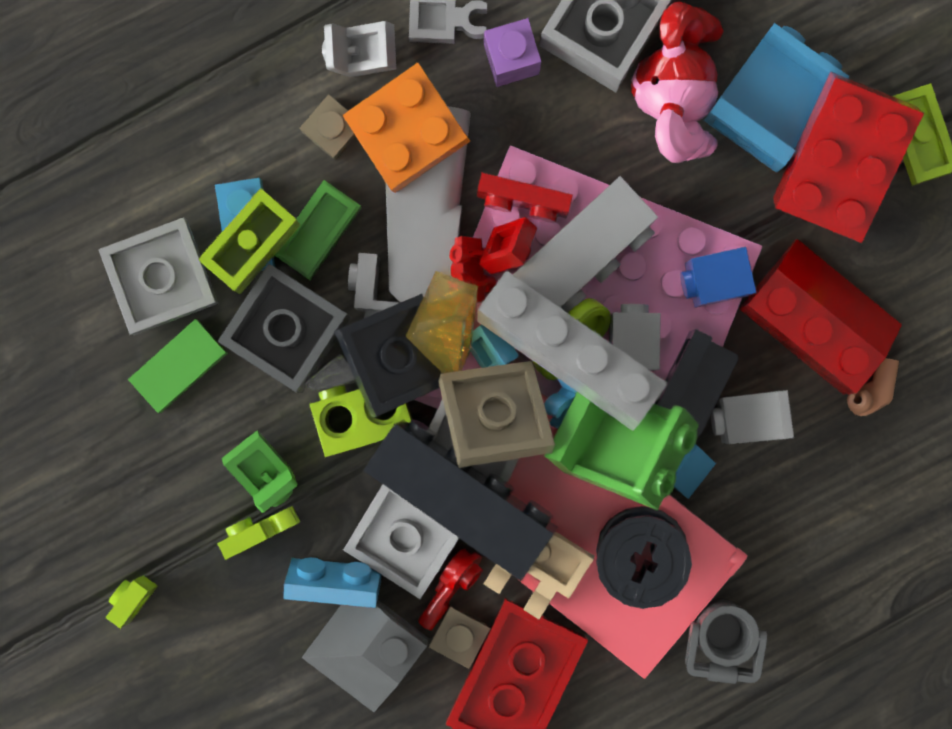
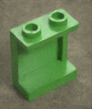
M577 392L553 438L555 443L552 453L545 454V457L563 473L658 510L663 498H666L674 488L676 472L684 455L688 454L695 445L699 424L685 408L675 405L670 410L653 404L639 425L632 431Z

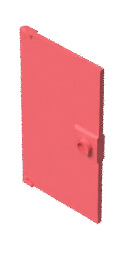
M541 392L543 402L545 403L548 397ZM547 414L548 421L550 422L553 417ZM550 425L554 438L558 429ZM545 454L519 458L508 482L514 488L511 493L513 496L526 505L531 500L543 506L554 516L551 522L558 526L557 533L595 556L570 598L568 599L561 593L556 592L549 604L644 679L728 579L741 567L748 556L669 494L666 498H663L659 510L675 519L686 535L692 561L688 582L677 597L662 606L641 609L624 605L608 593L599 579L596 561L597 542L601 530L611 517L624 509L645 505L563 473L545 457ZM647 541L641 555L634 552L636 561L635 571L639 572L645 559L650 562L652 561L650 552L651 542ZM527 573L520 582L534 592L540 580Z

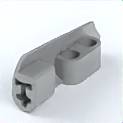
M448 107L468 136L471 113L464 109ZM467 144L396 193L391 191L386 183L389 292L399 302L423 294L433 320L447 312L450 308L452 291L451 265L453 263L450 259V250L455 245V238L459 237L462 215L460 200Z

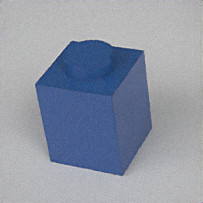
M746 247L692 258L685 263L686 271L680 272L684 296L686 299H693L694 308L747 297L756 293Z

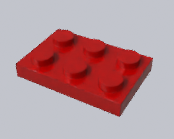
M505 598L446 720V725L453 729H546L585 649L588 638L547 617L541 616L540 619H537L523 610L524 606Z

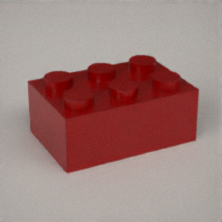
M830 71L795 148L796 151L792 155L773 196L775 208L862 243L924 113L913 104Z

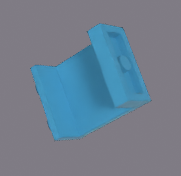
M774 23L704 121L777 173L795 153L796 150L794 148L798 144L830 71L849 78V76L841 71L842 65L834 57L824 52L818 54L804 44L805 39L799 32L788 26L781 28Z

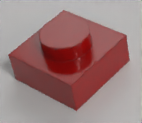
M526 217L494 227L479 264L491 275L523 265L531 253V244L537 227Z

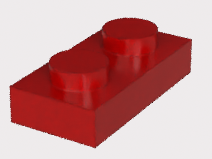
M481 173L477 190V197L486 199L484 206L503 212H511L512 206L530 210L529 217L549 223H556L557 217L567 218L573 194L486 173Z

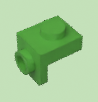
M258 430L221 458L223 465L253 497L255 506L262 513L272 506L276 507L283 504L291 496L293 489L298 484L291 467Z

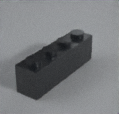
M412 419L410 423L406 420L395 423L363 471L522 581L558 528V526L551 522L554 516L534 501L530 500L526 505L513 496L511 493L514 488L501 477L490 473L487 478L472 466L459 468L454 446L447 450L434 441L435 432L425 424L415 419Z

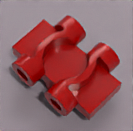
M456 237L455 245L450 250V259L453 262L451 265V287L453 290L458 291V302L483 303L485 300L484 293L490 294L497 284L494 276L484 275L483 267L479 264L485 248H482V238Z

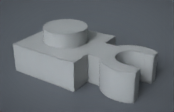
M410 0L409 41L454 44L455 31H463L465 35L473 39L484 38L486 27L473 26L469 19L476 13L487 14V3L476 0L460 8L456 7V0Z

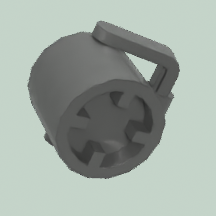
M726 599L711 600L690 626L685 658L688 673L696 677H705L707 681L730 684H736L737 681L757 682L762 673L767 632L759 630L754 618L735 602ZM697 646L713 662L708 664L695 662ZM754 654L751 669L737 667L748 661Z

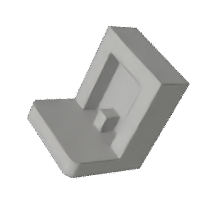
M381 21L349 28L334 23L324 26L325 40L322 44V53L327 70L347 77L396 70L394 24Z
M359 253L358 264L351 263L349 268L348 290L355 291L354 308L357 311H364V318L399 303L377 301L380 258L377 254Z

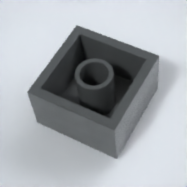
M268 263L218 342L294 392L303 393L337 341L334 331L347 326L352 317Z

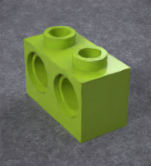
M345 385L319 392L320 401L310 404L325 457L382 441L395 423L402 420L410 423L413 419L408 403L397 407L395 414L390 419L381 420L377 417H371L360 389L347 393ZM338 406L347 408L352 414V425L344 433L334 431L329 424V414Z

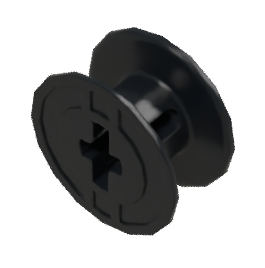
M646 506L624 509L611 517L599 534L596 547L599 579L608 593L624 605L641 609L662 606L677 597L687 584L692 561L686 535L677 521L662 510H655ZM647 541L651 542L650 552L652 561L650 562L645 559L639 572L635 571L636 561L634 552L641 555Z

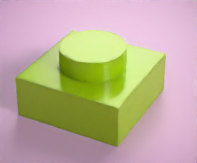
M144 575L133 580L131 583L124 580L109 599V603L114 607L108 613L106 619L120 629L131 623L158 586Z

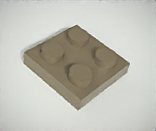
M533 361L440 374L439 386L459 468L552 453L555 443Z

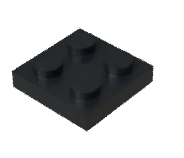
M423 294L414 296L334 331L371 417L382 415L440 388V374L455 372Z

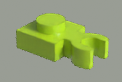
M293 506L255 525L251 517H248L226 528L225 530L229 538L217 544L226 560L301 521Z

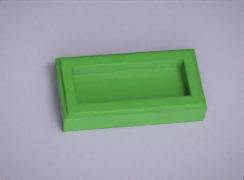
M323 180L297 217V221L301 226L274 256L311 281L362 209L361 205Z
M195 319L128 380L157 413H162L225 357L228 352L198 319Z

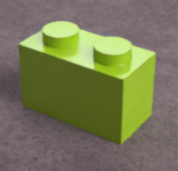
M260 188L198 260L233 291L241 294L301 225L295 217Z

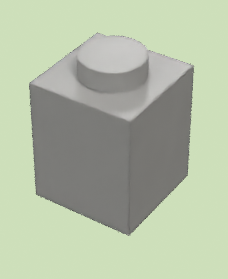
M621 304V312H613L611 314L609 343L649 371L660 370L661 313H649V305Z

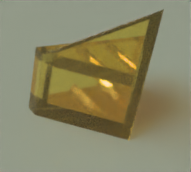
M435 271L406 337L442 373L462 371L472 349L478 286Z

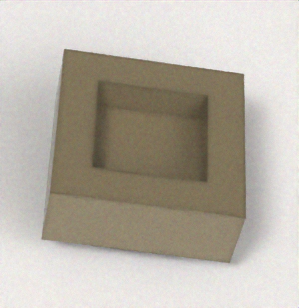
M329 94L299 128L303 134L334 160L340 156L356 137L342 116L348 110Z
M450 605L429 644V648L469 669L491 626Z

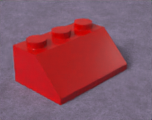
M798 239L790 245L758 284L756 293L748 296L739 307V310L842 394L858 393L887 357L902 326L900 322Z

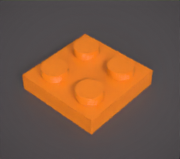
M419 63L413 65L342 115L388 187L394 193L470 142V139Z

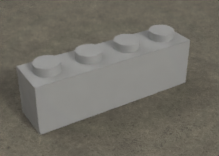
M619 176L513 275L568 313L587 297L581 290L594 277L602 283L621 265L616 257L625 248L630 246L635 252L655 234L649 226L654 223L658 216Z
M508 271L504 273L478 308V322L632 431L639 425L668 384Z

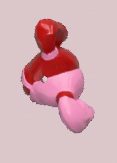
M674 2L664 10L660 20V38L664 45L638 64L631 79V91L638 108L657 119L655 138L659 150L667 160L673 163L708 157L714 153L718 145L717 139L712 134H709V131L703 130L697 122L708 115L715 106L718 96L716 85L718 74L715 63L710 55L698 45L699 43L719 40L724 30L716 16L711 15L703 8L693 7L683 2Z

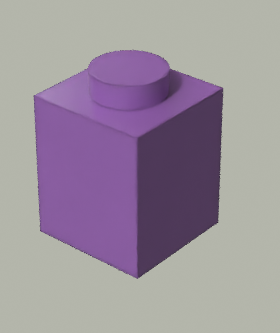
M528 18L484 31V47L496 87L539 75L541 59Z

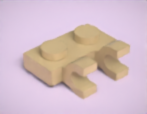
M555 531L527 572L540 580V583L523 610L540 619L556 592L569 599L595 556ZM496 564L484 585L500 594L511 574Z

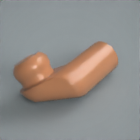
M885 358L874 372L873 380L864 384L857 394L848 395L847 404L854 414L858 416L871 415L892 401L899 361Z

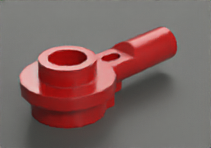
M464 548L452 558L439 578L440 582L435 588L437 594L418 618L420 625L432 631L449 608V601L457 590L462 587L467 591L475 584L483 572V569L479 566L482 560L481 555L477 552L471 554Z

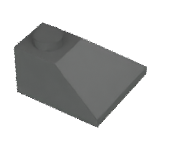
M377 600L376 608L340 605L302 658L371 711L375 712L399 685L425 650L429 638L379 600Z

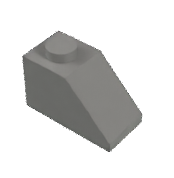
M788 390L719 398L716 403L717 408H714L711 413L713 433L715 436L721 435V442L725 444L794 438Z

